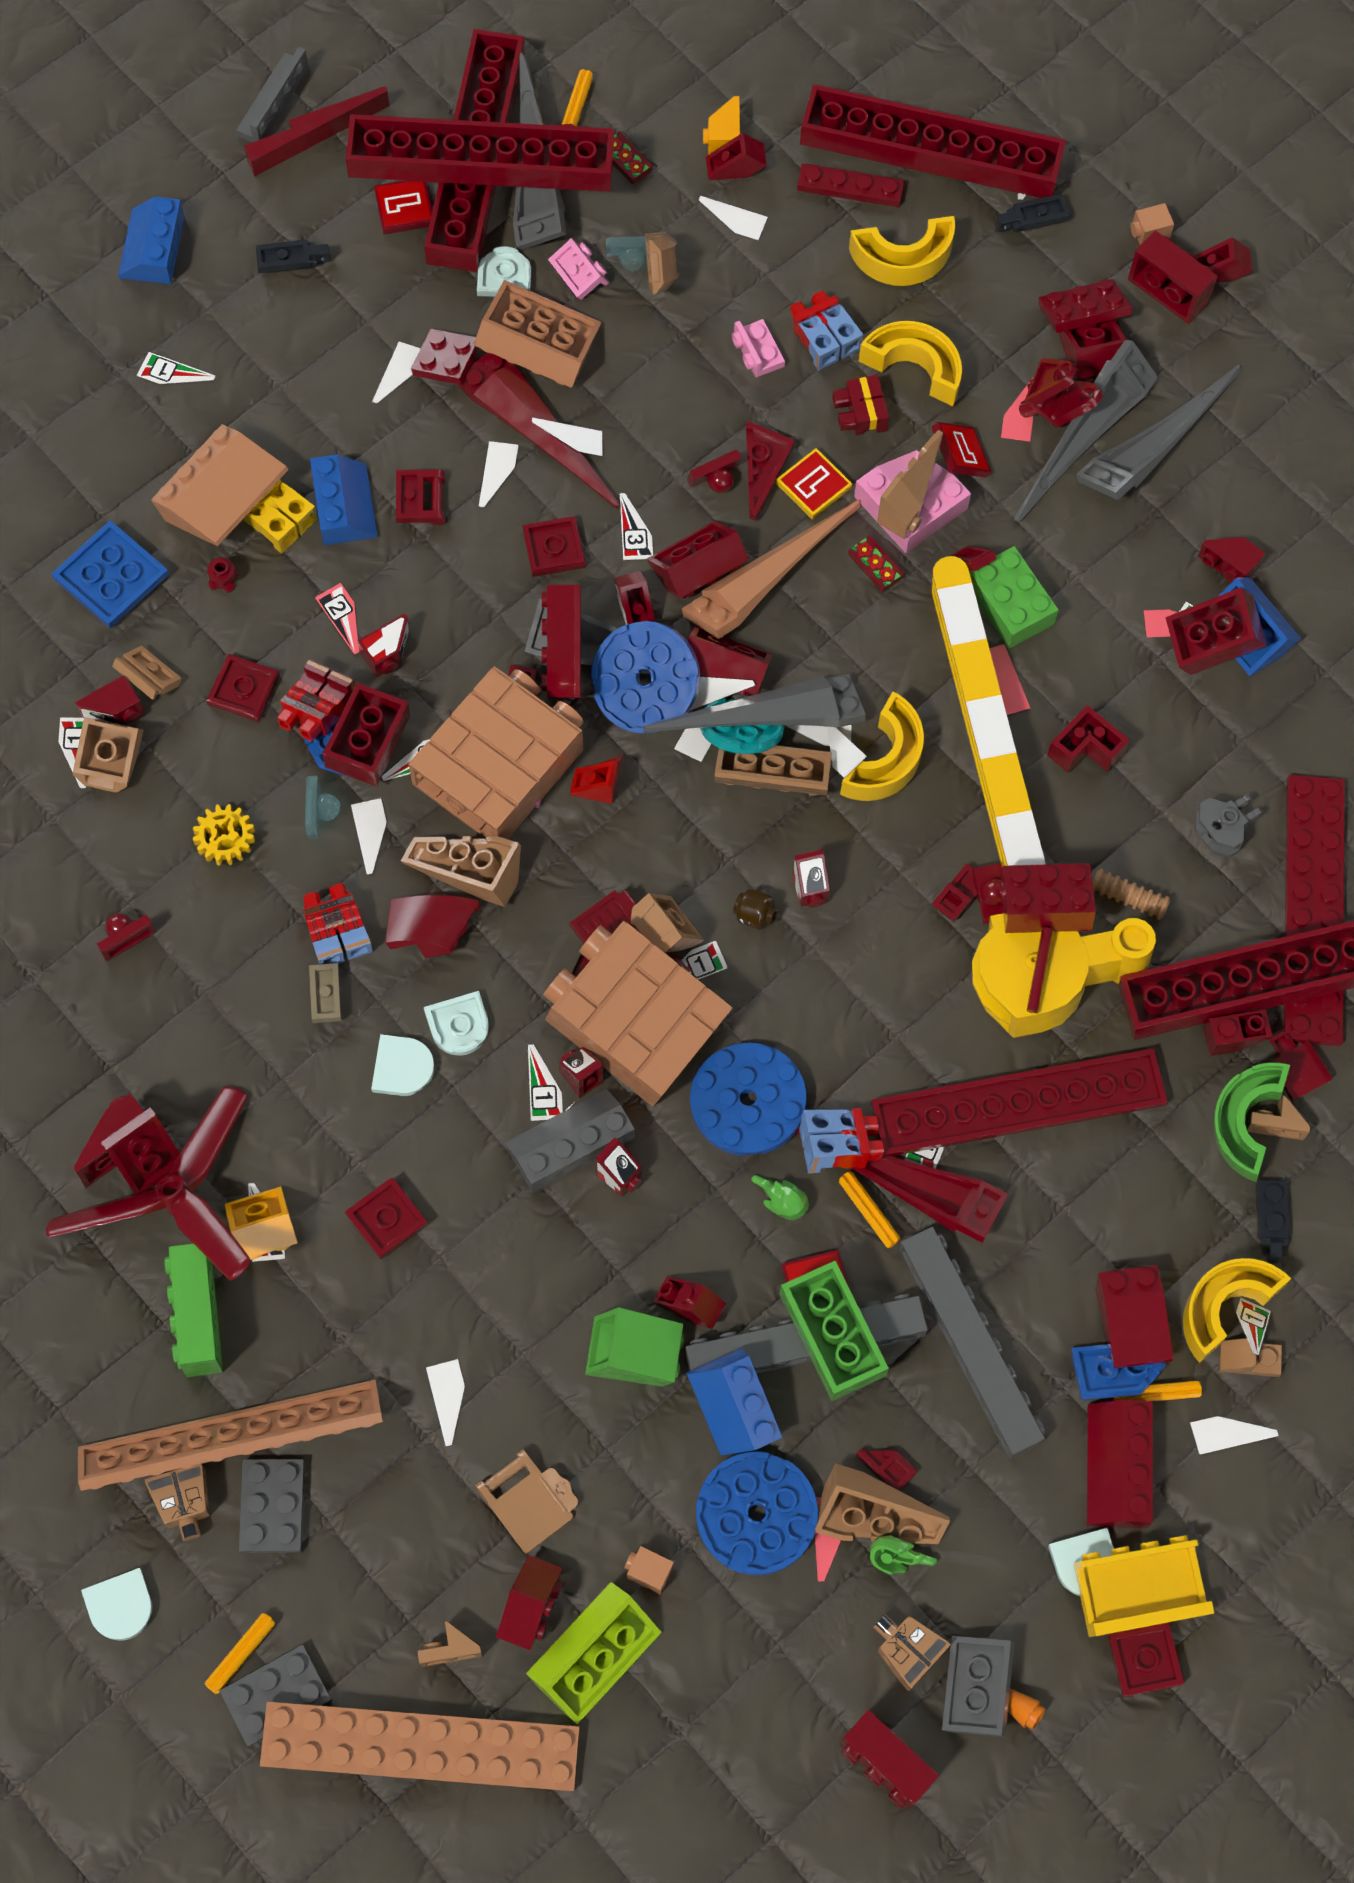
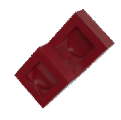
M967 863L931 904L953 922L959 918L977 897L973 868Z

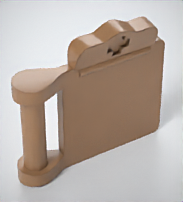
M524 1449L516 1454V1459L484 1483L482 1480L478 1482L475 1488L522 1551L529 1553L573 1518L571 1511L579 1503L577 1497L572 1493L571 1484L568 1480L562 1478L553 1468H549L541 1473ZM525 1467L530 1474L496 1500L491 1492Z

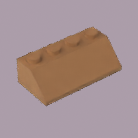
M775 746L760 753L739 754L719 748L715 769V782L727 785L750 786L758 789L766 788L783 792L791 791L827 796L832 752Z

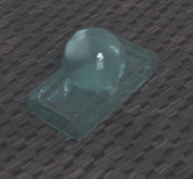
M645 236L606 238V256H620V264L627 271L634 272L643 267L646 255Z
M308 776L306 778L305 831L309 839H319V819L323 821L333 820L338 816L341 807L340 802L335 796L327 793L320 795L318 776Z

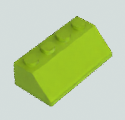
M610 1582L531 1667L526 1675L575 1724H578L662 1632L630 1595Z

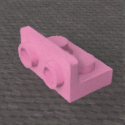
M571 238L548 260L576 297L582 300L599 283L607 286L610 282L604 276L607 273L606 269L598 261L594 263L590 258L593 253L584 242L578 244Z
M763 319L743 326L740 321L735 322L734 333H732L733 343L737 349L740 348L742 350L744 364L748 370H752L756 378L785 367V360Z

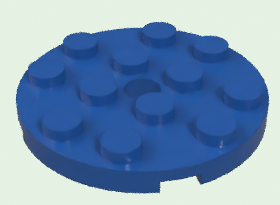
M649 621L624 625L612 632L603 641L595 655L591 671V679H593L595 691L594 697L603 714L615 725L627 731L646 733L643 732L645 725L687 714L692 708L700 684V670L695 652L689 642L679 632L667 625ZM645 669L651 673L652 682L648 685H643L639 679L640 673Z
M758 1043L734 1044L714 1053L697 1071L690 1092L692 1116L700 1133L716 1148L738 1156L766 1154L783 1146L799 1129L803 1111L806 1110L805 1084L796 1065L780 1051ZM754 1093L757 1099L754 1104L748 1106L740 1102L741 1095Z
M766 1452L738 1454L719 1464L704 1481L696 1505L697 1528L706 1549L719 1563L728 1569L745 1575H769L782 1571L794 1564L809 1547L818 1521L816 1496L806 1476L793 1463ZM752 1506H761L765 1510L766 1515L761 1522L753 1521L748 1517V1510Z

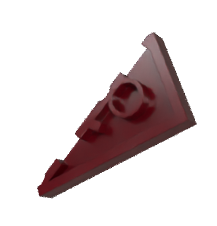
M748 421L746 424L749 519L756 521L776 483V479L779 477L794 448L795 440Z

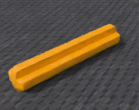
M581 69L579 71L562 124H573L577 127L593 79V74L590 70Z
M851 1171L843 1174L839 1178L840 1185L887 1248L896 1245L900 1240V1236Z
M1199 1381L1149 1385L1141 1395L1113 1397V1401H1162L1196 1398L1202 1395V1387Z
M262 1613L205 1681L206 1687L213 1693L218 1694L275 1626V1621L269 1615Z

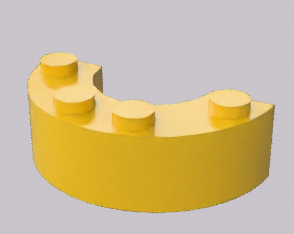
M954 216L928 219L925 236L917 243L908 246L895 245L888 242L880 235L877 227L851 230L849 251L856 265L865 274L879 282L893 286L918 284L935 276L948 261L952 249L955 219Z
M898 321L879 327L862 342L859 362L879 372H883L889 365L900 361L917 363L926 369L931 377L932 383L929 395L954 406L961 381L962 364L955 345L944 333L924 323Z
M894 691L881 711L878 728L884 731L891 740L892 750L885 757L877 761H861L842 781L840 795L860 801H873L889 797L903 789L911 781L918 769L924 743L922 723L912 705Z
M1233 1259L1209 1270L1191 1292L1183 1313L1185 1339L1199 1363L1203 1361L1227 1337L1221 1327L1219 1318L1222 1302L1231 1297L1244 1296L1254 1299L1264 1306L1288 1284L1291 1278L1274 1265L1256 1259Z

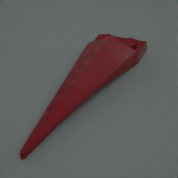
M486 353L471 365L462 385L458 386L473 402L531 441L588 485L614 508L619 509V502L582 453L532 422V418L557 422V420L513 363L511 364L506 359L495 354Z
M882 1155L881 1159L868 1161L865 1168H853L951 1231L955 1232L958 1230L981 1243L985 1240L1008 1197L1007 1193L983 1180L930 1168L893 1156L883 1157Z

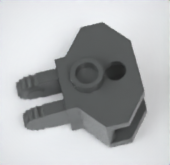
M1245 795L1235 802L1230 800L1226 803L1208 798L1200 803L1199 811L1195 815V831L1212 853L1229 858L1236 854L1244 841L1246 826L1262 815L1259 808L1252 810L1245 816L1240 812L1242 808L1248 806L1252 801L1249 795Z

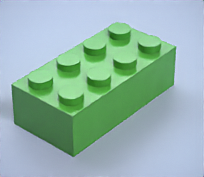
M194 1244L169 1247V1256L165 1257V1270L172 1282L171 1286H167L169 1304H172L175 1315H170L171 1332L175 1333L177 1344L172 1345L174 1363H177L178 1369H182L187 1377L223 1373L213 1263Z
M836 1261L781 1285L779 1294L831 1401L886 1377L889 1368Z

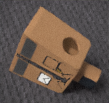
M197 1464L187 1469L180 1468L145 1479L146 1486L165 1526L168 1529L179 1526L183 1541L200 1537L201 1534L197 1520L210 1515L207 1477L203 1464Z
M885 1614L873 1627L886 1639L878 1649L879 1655L908 1692L951 1645L910 1616L898 1626Z

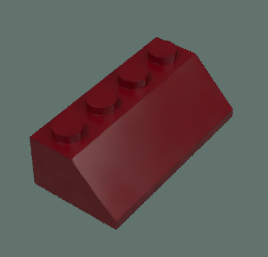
M547 585V591H542V608H547V619H542V636H547V647H542V664H547V675H542V691H547V697L580 698L581 585Z
M1118 1400L1088 1404L1086 1526L1147 1529L1153 1523V1401Z

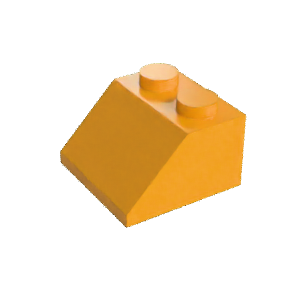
M281 1186L225 1204L231 1234L248 1254L250 1260L257 1259L263 1254L275 1250H286L291 1245L298 1243Z

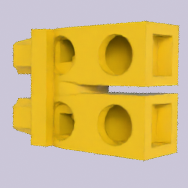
M279 479L244 517V521L263 534L273 543L274 548L283 554L299 538L298 534L302 536L318 521V516L313 504Z

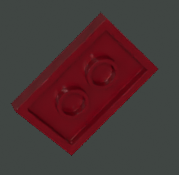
M1113 279L1101 280L1098 283L1076 286L1073 289L1051 292L1048 295L1038 297L1039 307L1056 333L1132 315V305Z
M151 1108L136 1116L128 1124L101 1142L134 1194L147 1191L162 1178L169 1175L173 1163L179 1155V1151Z

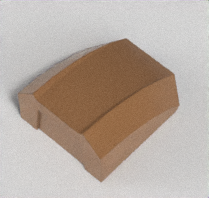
M667 232L645 233L649 288L653 294L669 289L680 275L677 272L675 245L677 241Z
M84 717L73 776L84 786L115 793L126 788L135 766L144 730Z
M648 893L632 907L631 924H634L644 937L663 952L684 950L704 941L671 896Z

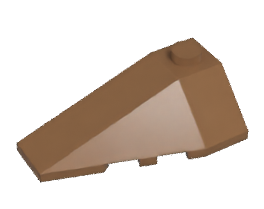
M940 430L922 447L918 460L913 457L909 461L905 473L900 471L881 496L877 523L903 539L906 538L910 531L914 533L922 521V518H920L941 446L943 432Z
M462 836V839L414 837L401 862L475 897L505 907L518 884L521 845L498 836H487L486 839H473L471 836Z
M835 1463L823 1489L815 1532L842 1541H853V1537L871 1538V1542H873L877 1537L893 1535L895 1538L909 1543L939 1544L950 1522V1517L862 1471Z

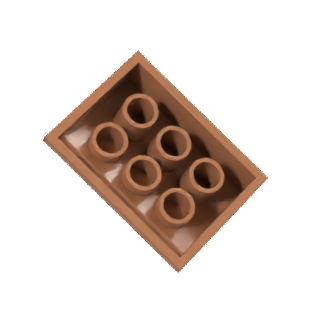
M504 280L482 319L474 346L481 348L487 353L502 357L510 363L525 367L535 374H541L555 380L558 384L572 388L601 322Z
M222 424L159 490L151 501L166 522L218 546L288 471V468L242 433Z

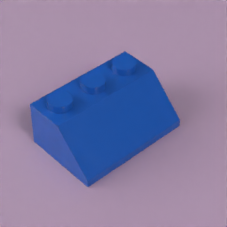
M153 197L132 208L118 274L120 279L171 284L185 218L180 199Z
M340 455L310 458L323 544L330 545L378 538L366 464Z
M1250 577L1236 578L1220 595L1240 587L1253 595L1267 644L1265 647L1235 658L1249 676H1253L1281 658L1301 638Z
M741 1348L686 1373L721 1456L753 1451L782 1438L751 1359Z

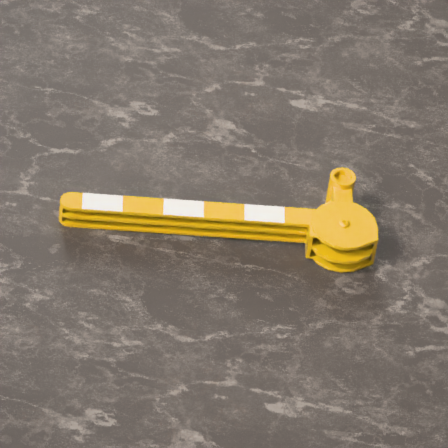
M947 556L941 558L933 568L932 597L999 859L1002 863V868L1009 865H1045L1044 855L969 569L960 558ZM1003 914L990 916L988 933L980 940L972 960L973 987L986 1012L1013 1038L1041 1033L1062 1025L1077 1010L1085 986L1109 981L1119 984L1120 976L1148 970L1156 943L1155 932L1146 921L1138 918H1128L1121 921L1113 931L1083 937L1077 931L1053 932L1038 1013H1029L1026 1010L1041 932L1005 933Z

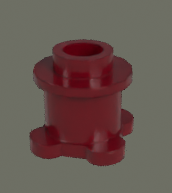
M219 557L213 559L207 567V573L210 578L208 581L209 588L212 590L222 589L227 593L234 591V581L239 575L238 570L227 558Z

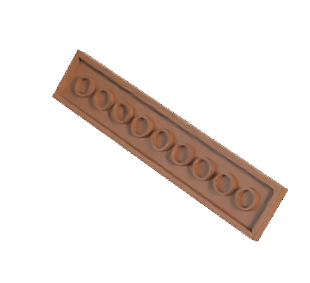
M376 1379L79 1446L78 1483L80 1490L99 1489L105 1485L130 1482L135 1478L148 1475L156 1476L179 1468L187 1469L205 1462H218L227 1457L241 1454L249 1455L262 1449L279 1448L285 1444L310 1441L315 1437L328 1434H340L350 1429L371 1427L383 1422Z
M267 1702L260 1767L574 1791L579 1727Z

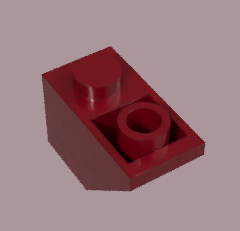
M1244 537L1205 540L1198 554V557L1201 558L1205 565L1213 567L1222 573L1224 578L1230 583L1236 578L1251 577L1260 567L1265 556L1264 551Z
M1266 1009L1209 1018L1204 1028L1210 1056L1239 1052L1272 1038Z
M668 1276L653 1300L656 1305L688 1322L713 1329L726 1305L721 1298L705 1285Z

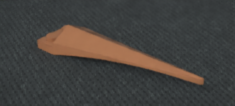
M860 499L702 590L703 595L682 608L683 617L720 639L738 627L765 595L805 554L846 518L858 510L861 506Z

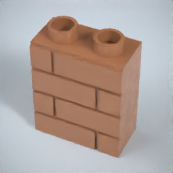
M494 666L455 709L451 717L435 732L430 741L408 763L412 784L485 839L487 836L509 839L532 812L536 803L544 798L584 751L583 733L580 729L584 721L571 706L564 702L558 701L551 708L536 696L540 689L534 680L524 672L515 669L507 676Z
M623 921L613 934L600 925L579 950V953L590 961L580 974L575 977L564 968L544 992L543 996L554 1004L545 1020L579 1048L584 1047L602 1063L606 1070L653 1107L731 1011L732 1007L713 991L706 988L703 983L683 967H680L677 962L653 945L628 923Z

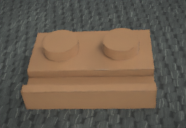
M143 646L123 654L122 658H115L112 666L152 700L158 694L163 695L179 687L182 679Z

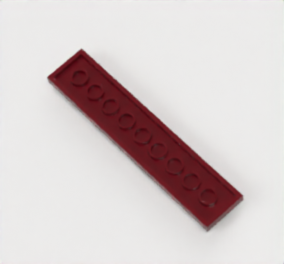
M1289 775L1287 778L1284 937L1344 923L1345 779ZM1343 991L1284 1004L1283 1030L1285 1035L1289 1034L1294 1043L1303 1044L1308 1039L1313 1045L1340 1047L1343 1043ZM1288 1035L1284 1036V1040L1289 1041Z
M1154 1048L872 1099L871 1101L873 1114L877 1116L879 1140L883 1142V1157L1163 1107L1168 1103Z

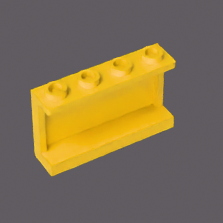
M1185 1535L1169 1538L1170 1545L1160 1547L1158 1541L1140 1544L1141 1550L1130 1552L1129 1546L1111 1549L1112 1556L1100 1557V1552L1081 1555L1082 1561L1073 1564L1089 1637L1214 1614L1212 1601H1206L1195 1546H1199L1198 1539L1188 1541V1536Z

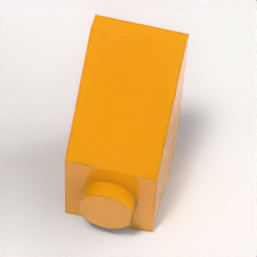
M739 96L732 97L708 119V128H703V144H708V155L740 134Z

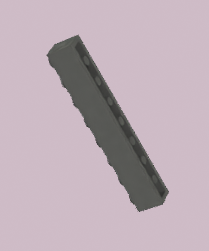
M931 1227L901 1241L899 1251L1008 1459L1011 1460L1042 1444L1045 1439L1043 1436L1045 1434L1044 1426L1038 1417L1034 1419L1029 1410L1031 1407L1030 1400L1024 1391H1019L1015 1383L1017 1376L1010 1364L1006 1365L1001 1357V1354H1003L1002 1347L995 1337L991 1338L987 1330L989 1324L982 1311L978 1312L973 1304L975 1301L974 1294L968 1285H963L959 1277L961 1270L955 1259L950 1260L945 1251L948 1247L941 1233L936 1234L934 1228Z
M903 1294L894 1297L893 1302L882 1304L881 1300H876L864 1304L865 1308H860L878 1347L922 1338L927 1333L919 1296L911 1297L910 1294ZM792 1319L777 1323V1327L768 1329L764 1325L750 1328L748 1330L749 1333L737 1335V1332L724 1333L719 1336L720 1339L718 1340L696 1339L691 1341L690 1346H686L685 1349L689 1372L740 1348L749 1355L756 1374L812 1362Z

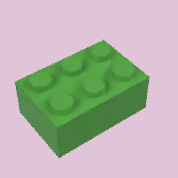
M1015 546L996 555V560L974 572L969 571L977 604L1008 649L1055 625L1059 611Z

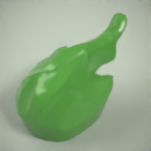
M753 1175L751 1181L762 1187L766 1195L771 1199V1201L764 1200L763 1204L773 1213L788 1220H796L806 1213L809 1207L807 1195L796 1185L786 1180H783L782 1184L777 1181L773 1183L771 1180Z
M893 1535L877 1537L870 1546L872 1564L877 1569L890 1575L905 1573L908 1568L902 1563L930 1566L937 1563L936 1558L913 1551L911 1549L914 1547L913 1544L895 1538Z

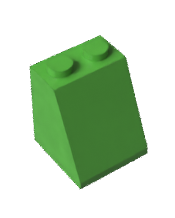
M619 1307L595 1316L585 1375L656 1386L674 1383L680 1371L678 1357L679 1350H681L684 1343L683 1324Z

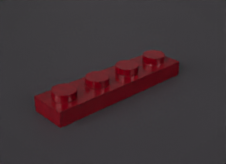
M802 163L797 191L899 207L904 180Z

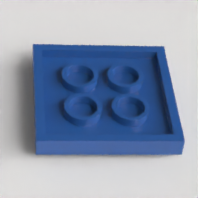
M110 520L51 575L53 580L111 629L169 575L168 569Z

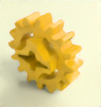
M230 804L226 806L225 810H221V807L216 805V812L212 813L209 809H206V818L198 816L197 820L200 826L193 827L194 834L197 835L193 837L195 845H198V853L200 855L205 854L207 862L215 858L219 866L223 860H227L228 864L232 865V858L236 857L241 861L243 860L241 855L243 851L246 853L251 852L248 843H255L254 835H252L255 829L253 824H250L249 815L243 816L241 808L233 812ZM239 825L242 828V837L237 833ZM206 833H209L211 837L209 845L206 842Z

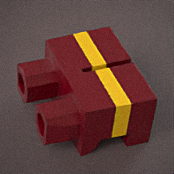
M878 374L846 381V388L833 391L832 401L834 408L848 407L849 409L848 412L838 413L840 431L854 430L855 436L862 434L866 430L876 429V433L887 432L889 416Z

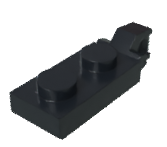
M1057 194L1013 204V208L1007 209L1006 213L997 215L995 224L998 232L1010 231L1012 229L1014 232H1021L1069 221L1071 215L1063 195Z
M308 239L256 246L259 274L311 268L317 266V263L331 261L328 244L315 245L313 242H308Z
M1258 1180L1256 1182L1258 1240H1260L1261 1246H1267V1262H1280V1259H1282V1246H1287L1289 1239L1287 1181Z

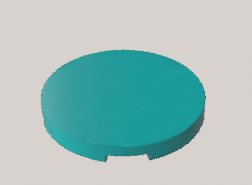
M721 698L719 700L711 702L705 708L720 705L734 700H726L725 698ZM784 725L701 727L700 729L708 742L722 750L739 754H754L775 747L783 737Z

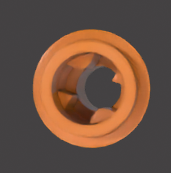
M1010 1688L1008 1712L1023 1728L1027 1726L1033 1730L1042 1719L1046 1709L1041 1706V1701Z

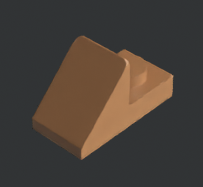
M1284 1095L1278 1102L1277 1116L1266 1110H1259L1256 1113L1252 1112L1246 1126L1248 1132L1304 1140L1310 1132L1308 1123Z
M1247 1338L1223 1341L1220 1344L1219 1372L1279 1377L1281 1375L1282 1345L1262 1343L1259 1355L1252 1352Z
M445 1621L448 1646H443L442 1642L425 1644L424 1650L418 1651L421 1667L482 1657L480 1646L447 1621Z

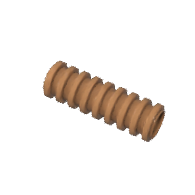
M1100 868L1097 871L1092 882L1093 892L1095 890L1099 891L1101 896L1106 894L1108 899L1113 897L1117 903L1122 901L1125 906H1128V904L1132 905L1134 910L1139 908L1141 913L1146 911L1149 913L1148 916L1152 917L1155 915L1157 916L1156 919H1163L1170 903V897L1166 896L1163 898L1161 893L1156 895L1151 889L1146 891L1144 886L1139 888L1135 882L1133 884L1128 883V879L1120 880V876L1113 877L1111 872L1106 874L1104 869Z

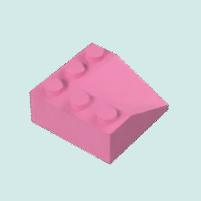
M917 450L877 466L856 481L854 497L857 500L860 499V504L876 521L882 494L900 471L905 473L908 463L913 457L918 460L920 452ZM935 463L920 515L922 521L918 529L914 533L910 531L906 538L903 539L882 525L880 526L907 553L966 511L969 506L971 493L952 473H949V471Z

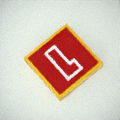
M817 448L776 479V484L812 520L852 489V483Z

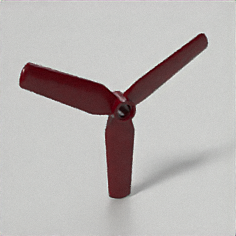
M225 1086L220 1090L174 1161L170 1175L162 1178L157 1183L155 1190L141 1192L53 1218L47 1223L46 1235L48 1237H55L143 1216L166 1208L167 1212L174 1216L177 1227L229 1280L238 1278L248 1267L250 1257L203 1198L193 1194V1192L211 1169L248 1095L244 1091L231 1086Z

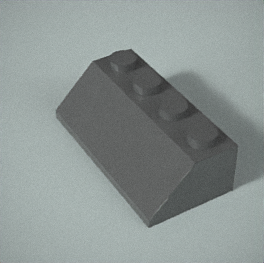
M605 1089L510 1139L504 1144L531 1193H534L595 1161L597 1156L614 1137L622 1145L634 1140L635 1129L621 1104Z

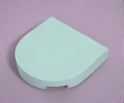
M506 246L494 248L492 252L483 257L479 262L477 296L495 297L504 280L530 291L531 266L529 260L519 253L516 248Z
M479 991L424 1007L432 1037L437 1046L446 1053L467 1055L479 1049L485 1042L489 1025Z
M380 1034L371 1088L372 1092L410 1096L428 1085L434 1074V1062L429 1049L420 1041L412 1038Z
M1107 1528L1048 1545L1059 1581L1066 1589L1080 1596L1073 1563L1082 1561L1081 1555L1100 1552V1557L1112 1556L1111 1549H1114Z
M141 1568L81 1590L93 1626L107 1638L118 1641L131 1639L143 1631L150 1619L152 1600Z

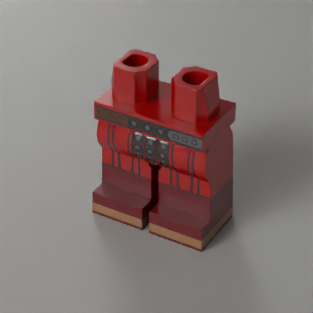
M309 659L304 666L305 672L295 686L291 687L287 695H284L280 700L282 711L277 717L279 726L287 731L292 730L296 723L301 724L298 729L300 735L312 742L319 734L327 736L331 731L330 727L339 720L353 692L355 683L354 679L337 671H331L330 668Z

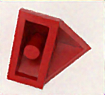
M624 754L596 765L576 768L570 794L575 797L612 804Z

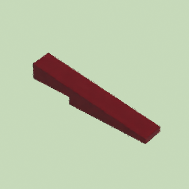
M386 86L290 119L289 130L244 145L246 159L254 177L349 128L350 114L374 115L389 107Z

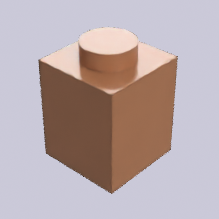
M1163 203L1137 210L1130 227L1133 237L1137 238L1141 245L1155 230L1161 235L1170 238L1174 223L1166 204Z
M640 1546L637 1553L631 1552L624 1568L629 1570L627 1579L661 1594L673 1569L674 1562Z

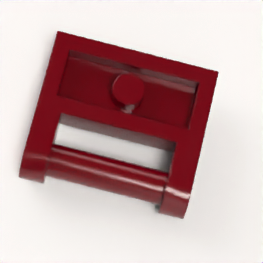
M396 470V523H430L433 525L445 523V513L442 511V483L445 482V472L443 470ZM424 482L432 483V510H424Z

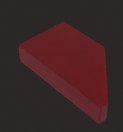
M859 1450L856 1453L885 1484L899 1491L918 1472L897 1450Z

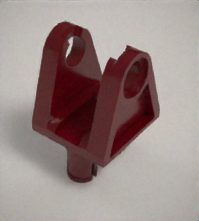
M1042 358L1034 378L1029 380L1030 383L1027 385L1028 393L1025 400L1019 405V412L1024 418L1040 414L1052 426L1058 428L1095 408L1101 401L1103 392L1094 383L1072 380L1075 373L1079 370L1070 361Z

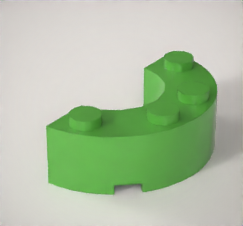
M1258 1064L1237 1074L1225 1086L1216 1105L1213 1125L1214 1137L1222 1157L1237 1173L1257 1182L1266 1147L1255 1142L1248 1134L1245 1117L1249 1109L1258 1102L1268 1099L1281 1100L1290 1068L1288 1064Z

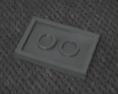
M304 1459L243 1460L239 1536L240 1553H302Z
M952 1636L942 1725L943 1731L996 1737L1006 1736L1014 1642L1010 1640Z
M303 1645L220 1690L248 1748L263 1740L267 1702L324 1706L332 1701Z

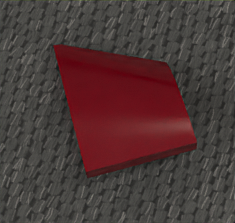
M421 895L391 899L385 943L390 950L416 944L425 958L452 953L458 944L459 938L469 927L467 921L474 911H479L481 904L478 900L443 895Z

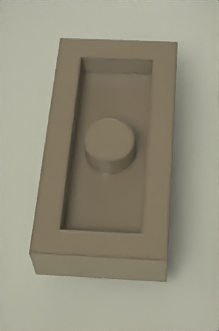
M338 963L309 965L312 1022L342 1021Z

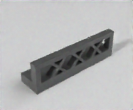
M298 47L294 55L284 53L236 129L238 137L255 142L267 136L309 68L306 49Z

